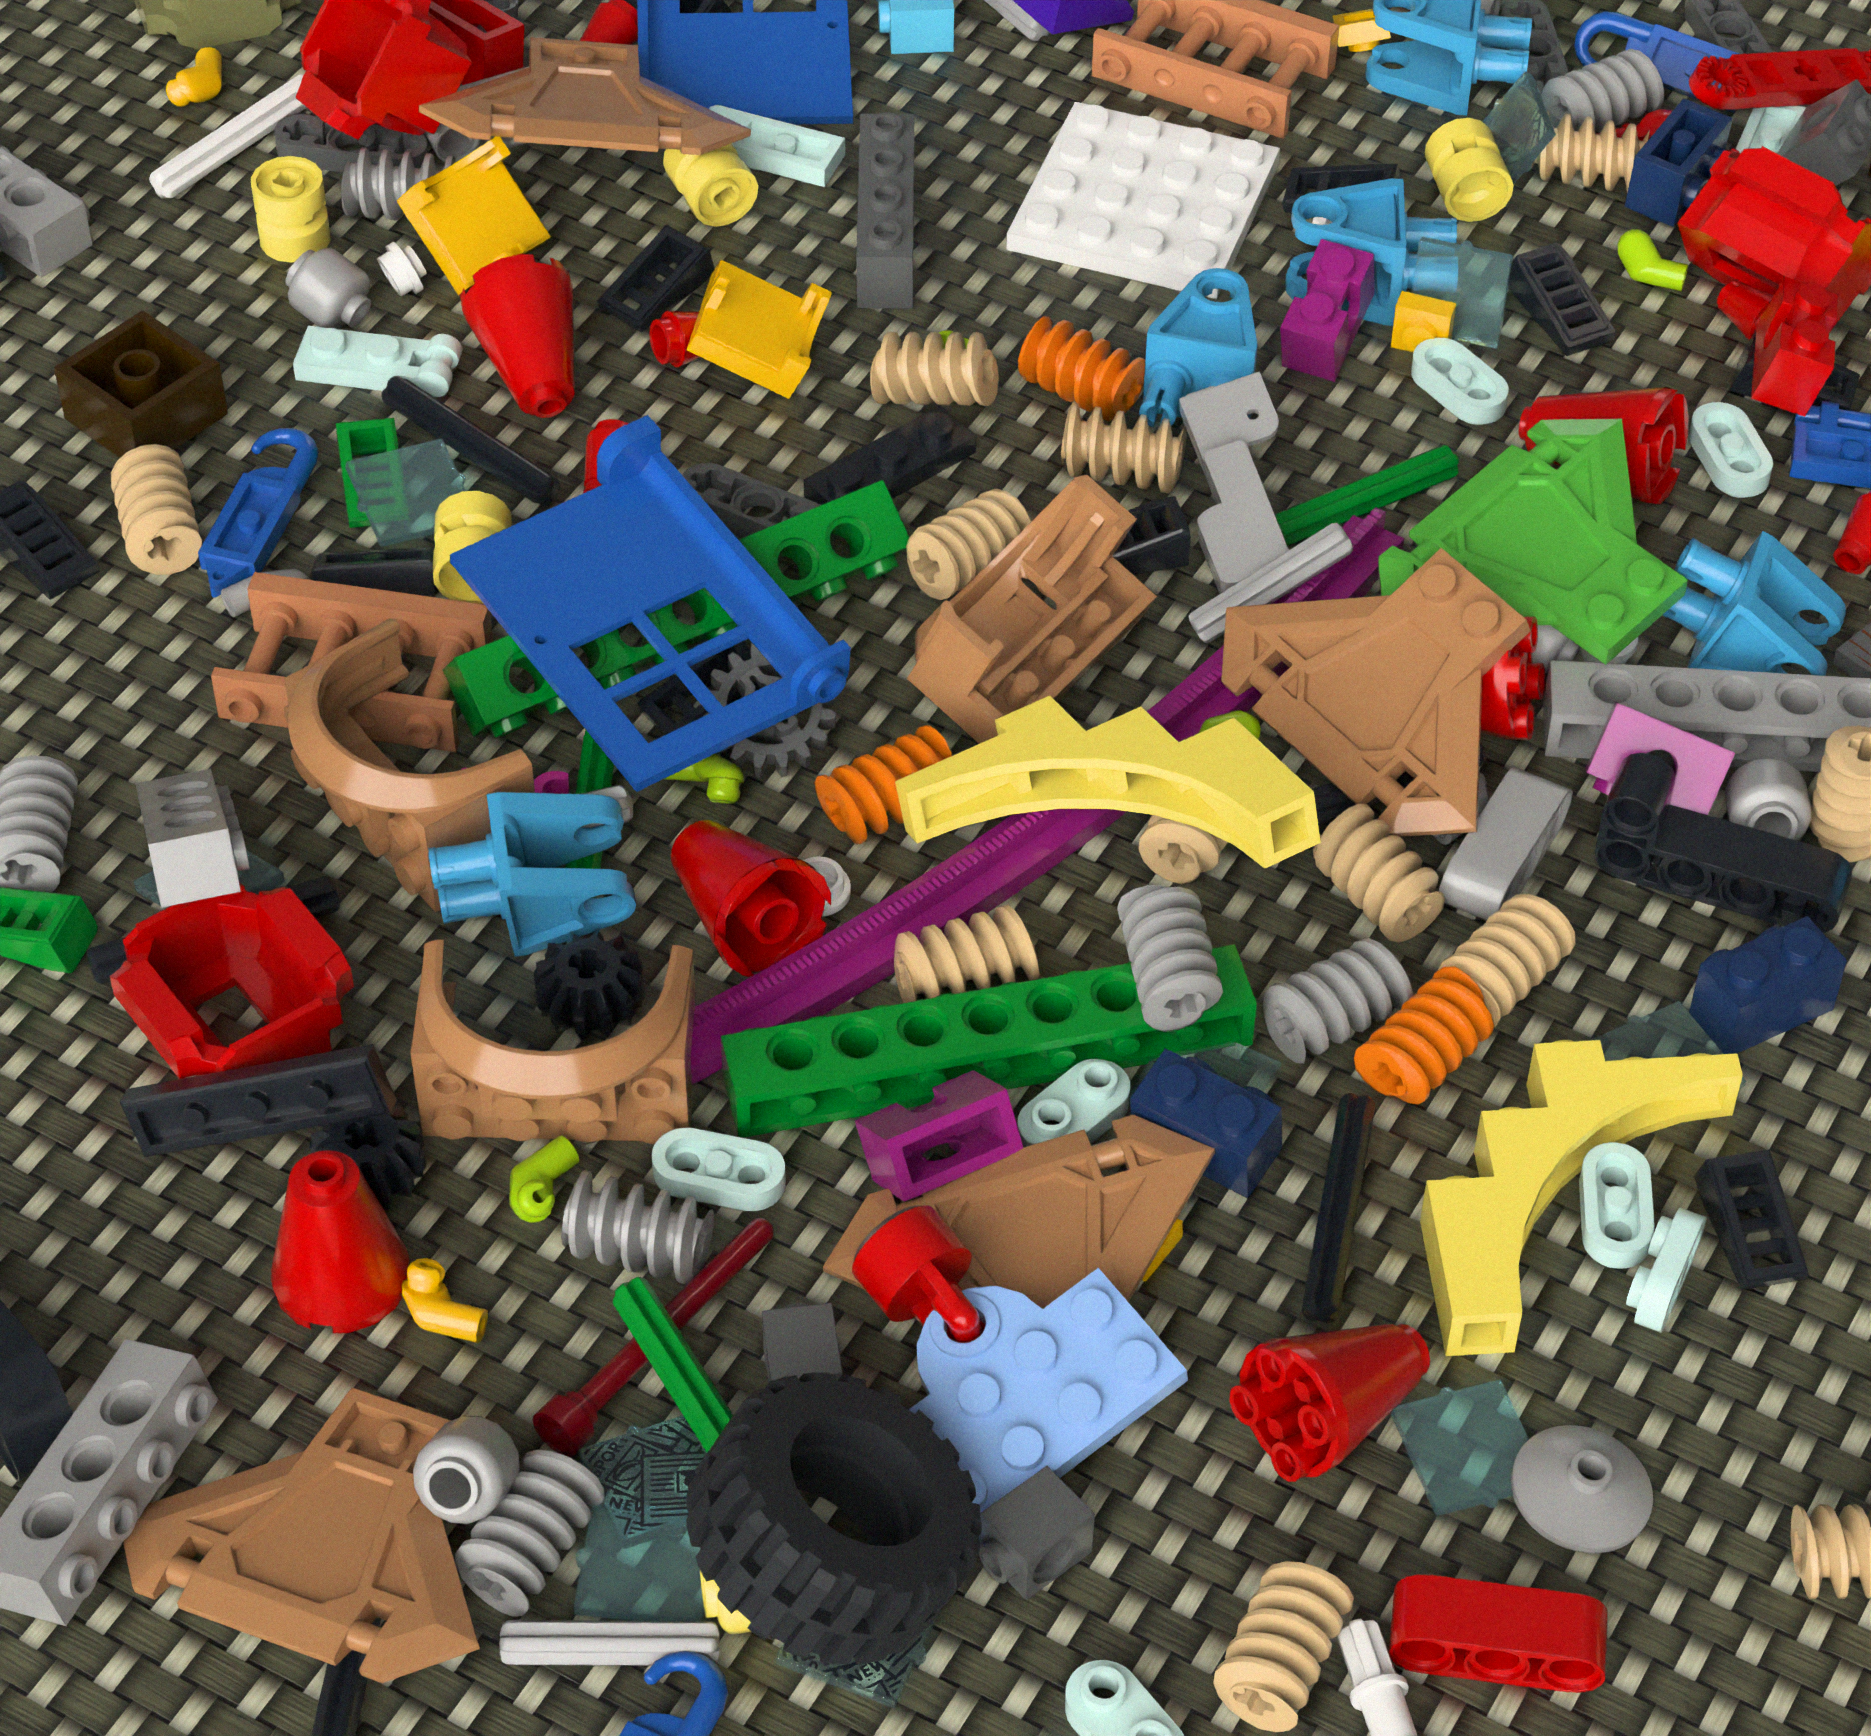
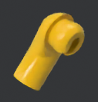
M212 47L200 49L195 56V67L176 73L175 79L168 81L166 94L169 100L176 106L185 107L190 102L201 103L216 97L222 87V56L220 52Z

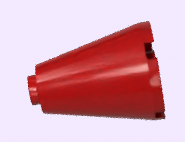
M519 254L498 259L480 268L472 276L474 285L466 293L463 288L460 294L464 318L519 408L526 414L540 418H549L560 414L571 403L575 395L573 284L569 271L560 261L550 258L552 265L536 263L534 254Z
M1668 387L1539 396L1532 406H1526L1521 414L1519 437L1525 441L1526 449L1529 452L1536 444L1527 436L1528 430L1540 420L1622 419L1631 497L1643 503L1661 504L1670 495L1681 470L1680 468L1670 466L1674 450H1686L1689 423L1687 400L1684 394L1676 393L1678 390ZM1556 461L1553 462L1554 464H1556V465H1558V466H1562V465H1560L1559 463H1557Z
M711 820L695 822L678 835L671 850L672 866L719 956L729 967L745 977H752L754 975L752 972L763 971L823 936L827 924L821 917L825 901L831 905V892L824 876L812 865Z
M323 1150L313 1152L300 1159L294 1165L289 1175L271 1268L273 1290L280 1308L294 1322L311 1329L310 1323L332 1326L333 1333H351L375 1325L394 1311L402 1299V1283L407 1279V1268L410 1265L408 1251L354 1160L338 1151Z

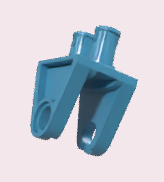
M1373 0L1372 8L1375 15V23L1378 27L1415 39V41L1385 43L1372 49V55L1366 63L1365 71L1366 80L1372 87L1446 112L1467 116L1471 84H1476L1477 80L1525 85L1532 18L1485 14V9H1480L1481 0ZM1392 7H1402V8H1406V9H1408V10H1410V11H1409V12H1395V11L1389 10L1388 8H1392ZM1394 63L1402 65L1404 68L1389 69L1382 66V64Z
M1391 178L1312 192L1300 196L1294 202L1291 222L1295 229V237L1298 240L1309 245L1318 246L1320 240L1324 239L1374 254V296L1363 320L1393 326L1397 300L1401 291H1407V289L1422 288L1457 291L1459 280V255L1455 254L1457 218L1407 217L1404 203L1403 179ZM1323 217L1332 223L1317 225L1307 222L1306 219ZM1315 251L1300 254L1290 261V267L1285 278V289L1292 299H1294V296L1302 299L1306 296L1307 280L1303 279L1301 275L1307 274V268ZM1409 252L1448 253L1452 255H1422ZM1346 297L1341 310L1348 312L1349 301H1347Z
M1213 268L1200 272L1149 326L1146 342L1143 402L1139 415H1147L1150 427L1154 428L1158 414H1163L1160 424L1166 418L1170 419L1171 426L1174 424L1176 417L1182 418L1179 398L1210 386L1215 387L1255 373L1258 344L1248 284L1241 275L1222 268ZM1213 289H1223L1230 292L1232 299L1226 302H1214L1208 300L1205 296L1212 294Z
M1764 531L1761 532L1739 562L1718 553L1711 547L1699 542V540L1692 538L1681 553L1674 570L1686 579L1704 586L1715 594L1710 598L1686 587L1685 595L1662 615L1694 632L1693 638L1697 640L1687 668L1788 674L1782 669L1781 665L1796 663L1805 667L1811 675L1826 676L1827 661L1822 653L1813 645L1827 644L1828 637H1832L1840 631L1846 615L1845 603L1841 597L1775 537ZM1814 610L1824 615L1828 622L1812 624L1802 619L1798 612Z
M515 792L487 794L491 833L486 834V840L455 846L428 848L434 888L438 889L444 924L469 918L501 914L502 920L506 919L515 957L529 955L546 949L548 943L561 944L566 942L570 931L581 937L595 932L597 928L601 930L618 924L629 918L635 911L636 899L634 889L627 882V875L622 871L613 869L555 868L609 849L622 839L621 830L624 823L622 808L618 801L608 796ZM591 823L603 824L591 828H581L582 826ZM612 894L604 898H592L598 895Z

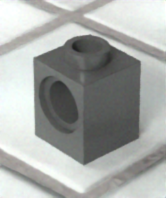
M794 1303L786 1305L781 1309L762 1311L763 1351L768 1383L792 1375H796L799 1379L802 1374L812 1372H830L832 1380H839L842 1376V1367L832 1303L817 1305Z
M1046 1466L981 1512L980 1560L987 1572L996 1581L1002 1584L1008 1581L1025 1600H1028L1092 1553L1095 1513Z

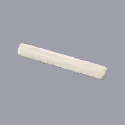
M297 75L153 171L149 181L154 187L155 193L160 198L175 197L272 132L279 121L288 116L297 115L307 107L295 98L304 75Z

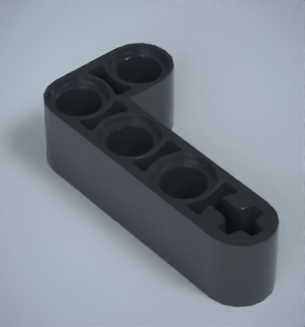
M1647 753L1630 754L1622 760L1603 808L1595 848V860L1599 867L1607 874L1621 880L1781 926H1786L1806 916L1814 922L1822 933H1826L1836 926L1852 879V867L1843 856L1829 849L1670 805L1675 785V773L1667 762L1662 758Z
M0 1299V1458L17 1482H21L31 1475L73 1413L56 1371L44 1350Z

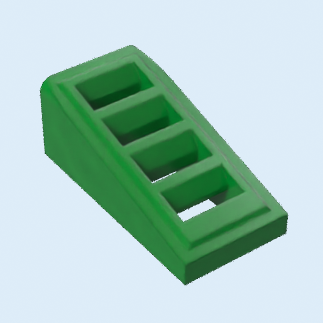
M394 418L336 423L337 447L349 528L407 523L408 512ZM384 452L386 456L355 460L352 458L353 455ZM388 468V473L355 476L354 473L356 471ZM381 485H390L391 490L357 493V488ZM393 501V506L359 509V504Z
M0 887V956L51 971L73 973L98 931L97 923L81 896ZM16 916H18L12 927H10Z

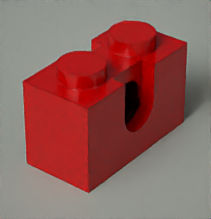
M484 0L431 1L429 13L445 24L467 44V55L472 63L461 82L462 85L523 68L524 24ZM478 24L481 25L487 33H484L483 31L479 30L477 28Z
M1784 276L1756 326L1751 399L1804 417L1806 416L1834 369L1836 341L1829 339V332L1837 320L1838 294L1826 291L1817 284L1803 283Z

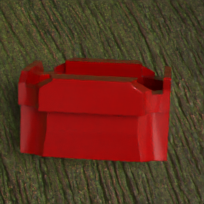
M324 0L299 49L302 56V67L306 72L295 98L322 121L357 140L360 139L370 125L375 123L386 129L417 136L426 132L435 134L440 123L420 113L419 105L456 93L472 61L467 55V44L445 24L429 13L432 0Z
M1763 146L1761 148L1743 149L1741 153L1734 148L1724 150L1710 169L1711 178L1677 223L1689 262L1703 269L1713 279L1725 285L1732 281H1739L1742 284L1772 295L1777 291L1784 276L1803 283L1817 284L1826 291L1838 294L1837 320L1832 327L1833 329L1858 294L1864 295L1871 285V219L1867 217L1866 219L1859 220L1857 223L1846 216L1848 210L1843 204L1841 194L1833 182Z
M239 882L241 892L170 906L135 924L136 927L123 939L127 960L124 961L120 969L110 975L113 994L179 1079L332 1051L330 1042L331 1029L343 1024L339 1003L343 996L354 988L352 969L341 948L291 888L280 887L271 891H259V894L246 891L245 886ZM236 986L267 1025L230 1044L229 1047H224L194 1007Z

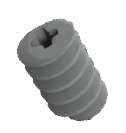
M1628 49L1618 53L1616 56L1612 55L1604 58L1599 63L1594 62L1584 66L1582 69L1568 72L1565 76L1550 79L1543 87L1541 109L1542 111H1549L1552 127L1556 128L1563 115L1568 113L1571 114L1574 131L1579 130L1586 117H1592L1594 130L1599 133L1608 120L1614 121V125L1617 126L1625 123L1628 117L1635 119L1643 116L1645 111L1652 112L1660 109L1664 102V88L1659 72L1649 57L1639 50Z
M362 147L356 163L348 161L343 171L341 200L344 214L354 217L361 208L365 217L375 219L383 210L387 219L397 221L403 214V210L397 203V200L413 185L442 170H436L434 156L430 153H426L421 168H415L412 153L408 151L404 152L400 165L393 166L391 152L383 149L378 164H372L369 149ZM447 156L442 170L456 163L454 156Z
M30 755L12 760L4 765L0 771V887L52 893L60 883V869L63 867L64 850L67 847V832L71 826V813L74 810V795L77 793L78 778L73 769L60 760L48 756Z
M1147 885L1133 889L1120 898L1117 910L1119 919L1122 921L1121 926L1129 960L1132 962L1131 968L1134 981L1137 983L1136 989L1139 1002L1142 1004L1141 1010L1144 1021L1152 1028L1164 1032L1185 1028L1195 1023L1205 1010H1208L1217 1003L1223 993L1221 980L1216 976L1218 972L1216 960L1211 955L1210 937L1205 934L1207 927L1205 918L1200 913L1202 911L1200 898L1192 890L1182 887L1166 888L1161 885Z
M1370 938L1359 939L1349 949L1338 950L1333 953L1328 960L1315 962L1307 971L1294 973L1288 978L1286 983L1271 985L1264 994V1019L1270 1036L1284 1055L1295 1063H1304L1306 1057L1305 1047L1313 1054L1321 1055L1325 1053L1329 1048V1039L1334 1043L1341 1044L1350 1037V1028L1356 1032L1366 1031L1371 1025V1017L1377 1021H1385L1392 1014V1006L1401 1010L1403 1003L1413 996V991L1402 965L1392 952L1381 943Z
M584 1170L577 1179L566 1204L561 1234L562 1245L564 1247L569 1245L571 1254L575 1258L582 1260L589 1258L595 1251L597 1260L606 1266L614 1265L621 1258L623 1267L627 1271L634 1273L641 1271L648 1264L649 1273L658 1279L666 1278L674 1269L676 1280L682 1285H687L703 1269L711 1243L715 1214L713 1210H709L704 1219L697 1218L696 1198L693 1196L686 1197L678 1213L672 1212L670 1192L665 1189L659 1192L652 1206L645 1205L644 1186L640 1183L633 1185L625 1200L619 1199L618 1179L612 1176L606 1180L599 1194L594 1193L591 1171Z
M534 1450L527 1452L519 1462V1473L515 1478L511 1491L506 1493L501 1503L487 1517L480 1519L471 1530V1539L464 1541L455 1553L456 1567L461 1578L469 1588L485 1603L501 1613L512 1617L524 1616L530 1608L529 1600L524 1593L539 1594L546 1583L540 1571L554 1572L557 1569L561 1559L556 1549L569 1550L577 1540L572 1527L584 1528L592 1518L588 1506H599L605 1499L604 1488L597 1476L577 1461L554 1451Z

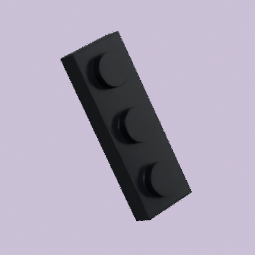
M939 405L803 479L804 497L823 505L883 480L893 499L975 454L976 435Z

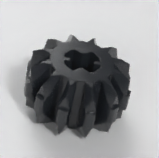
M597 928L590 938L580 939L570 931L566 941L567 945L548 943L545 959L536 962L534 983L537 990L535 995L536 1004L541 1011V1016L550 1017L556 1033L574 1027L575 1033H577L582 1041L589 1030H599L609 1038L613 1029V1023L631 1026L632 1018L635 1015L634 1009L642 1007V1000L645 998L644 980H642L643 965L638 957V953L628 951V946L625 944L623 937H616L605 942L604 937Z
M401 1104L394 1106L390 1114L321 1126V1131L311 1134L310 1153L332 1150L344 1153L353 1159L379 1203L387 1211L392 1202L391 1195L411 1197L415 1186L414 1179L424 1176L423 1170L425 1169L426 1161L424 1150L422 1149L424 1147L423 1134L417 1125V1121H408V1114L404 1112Z

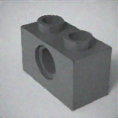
M1856 79L1806 107L1777 154L1833 182L1835 186L1855 176L1871 150V94H1868Z

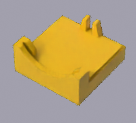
M501 137L492 138L446 169L413 185L397 200V203L458 295L461 294L463 288L467 291L474 285L472 276L480 268L501 258L527 254L551 237L502 161L511 153Z
M720 260L710 277L686 350L789 399L810 367L812 359H810L809 354L812 341L832 292L811 283L804 296L800 298L730 263Z

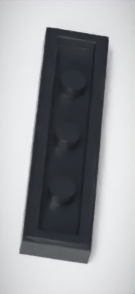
M374 1044L129 1088L121 1098L120 1104L144 1157L390 1114L397 1100Z

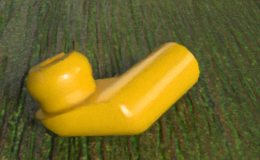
M421 1258L410 1263L407 1268V1279L402 1283V1296L415 1323L420 1328L429 1332L479 1343L486 1330L488 1311L483 1308L452 1301L446 1285L442 1282L445 1277V1270L438 1261Z

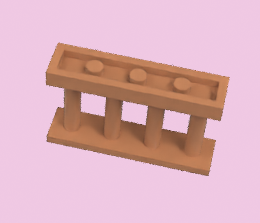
M1138 0V19L1124 36L1101 28H1097L1093 35V77L1284 139L1288 134L1292 94V90L1289 89L1302 72L1328 79L1336 66L1340 25L1261 0ZM1158 26L1185 34L1172 51L1145 43ZM1206 41L1233 49L1220 67L1193 58ZM1254 56L1281 65L1269 82L1241 74Z
M254 572L247 591L254 631L259 632L243 671L214 667L211 679L219 718L236 720L243 723L251 722L288 728V723L284 716V707L289 705L285 677L269 675L284 636L318 640L308 664L310 665L343 644L391 618L400 624L398 637L401 654L403 652L436 657L422 696L387 692V689L349 709L348 714L362 728L370 740L410 745L422 749L457 751L459 736L455 702L447 700L451 688L443 669L455 657L493 642L490 611L484 604Z

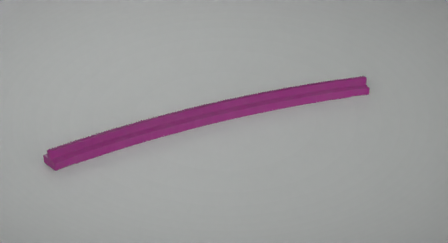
M1374 508L1367 515L1366 519L1353 515L1342 527L1352 543V553L1272 604L1364 597L1372 588V585L1379 579L1378 557L1392 545L1403 550L1405 538L1384 529L1386 512L1379 508ZM1224 645L1147 711L1178 742L1198 734L1202 724L1208 718L1236 710L1247 712L1262 697V694L1253 686L1236 697L1223 685L1221 680ZM1281 661L1272 670L1280 677L1289 667ZM1054 809L1012 814L942 863L853 919L763 971L695 1006L691 1046L692 1085L722 1069V1035L739 1033L749 1028H767L801 1022L828 1013L895 973L894 950L895 940L899 933L910 931L919 940L923 927L936 925L944 934L947 921L960 918L968 926L972 914L979 912L987 914L1074 853L1128 811L1114 809Z

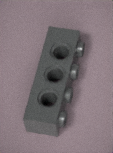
M891 112L860 114L856 256L857 308L913 309L914 114H895Z

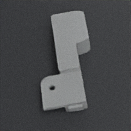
M1260 371L1215 387L1210 386L1179 398L1180 414L1216 505L1205 510L1198 517L1197 524L1199 543L1219 594L1289 551L1248 449L1249 446L1271 439L1279 428L1278 416ZM1256 413L1259 416L1256 419H1250L1248 415Z

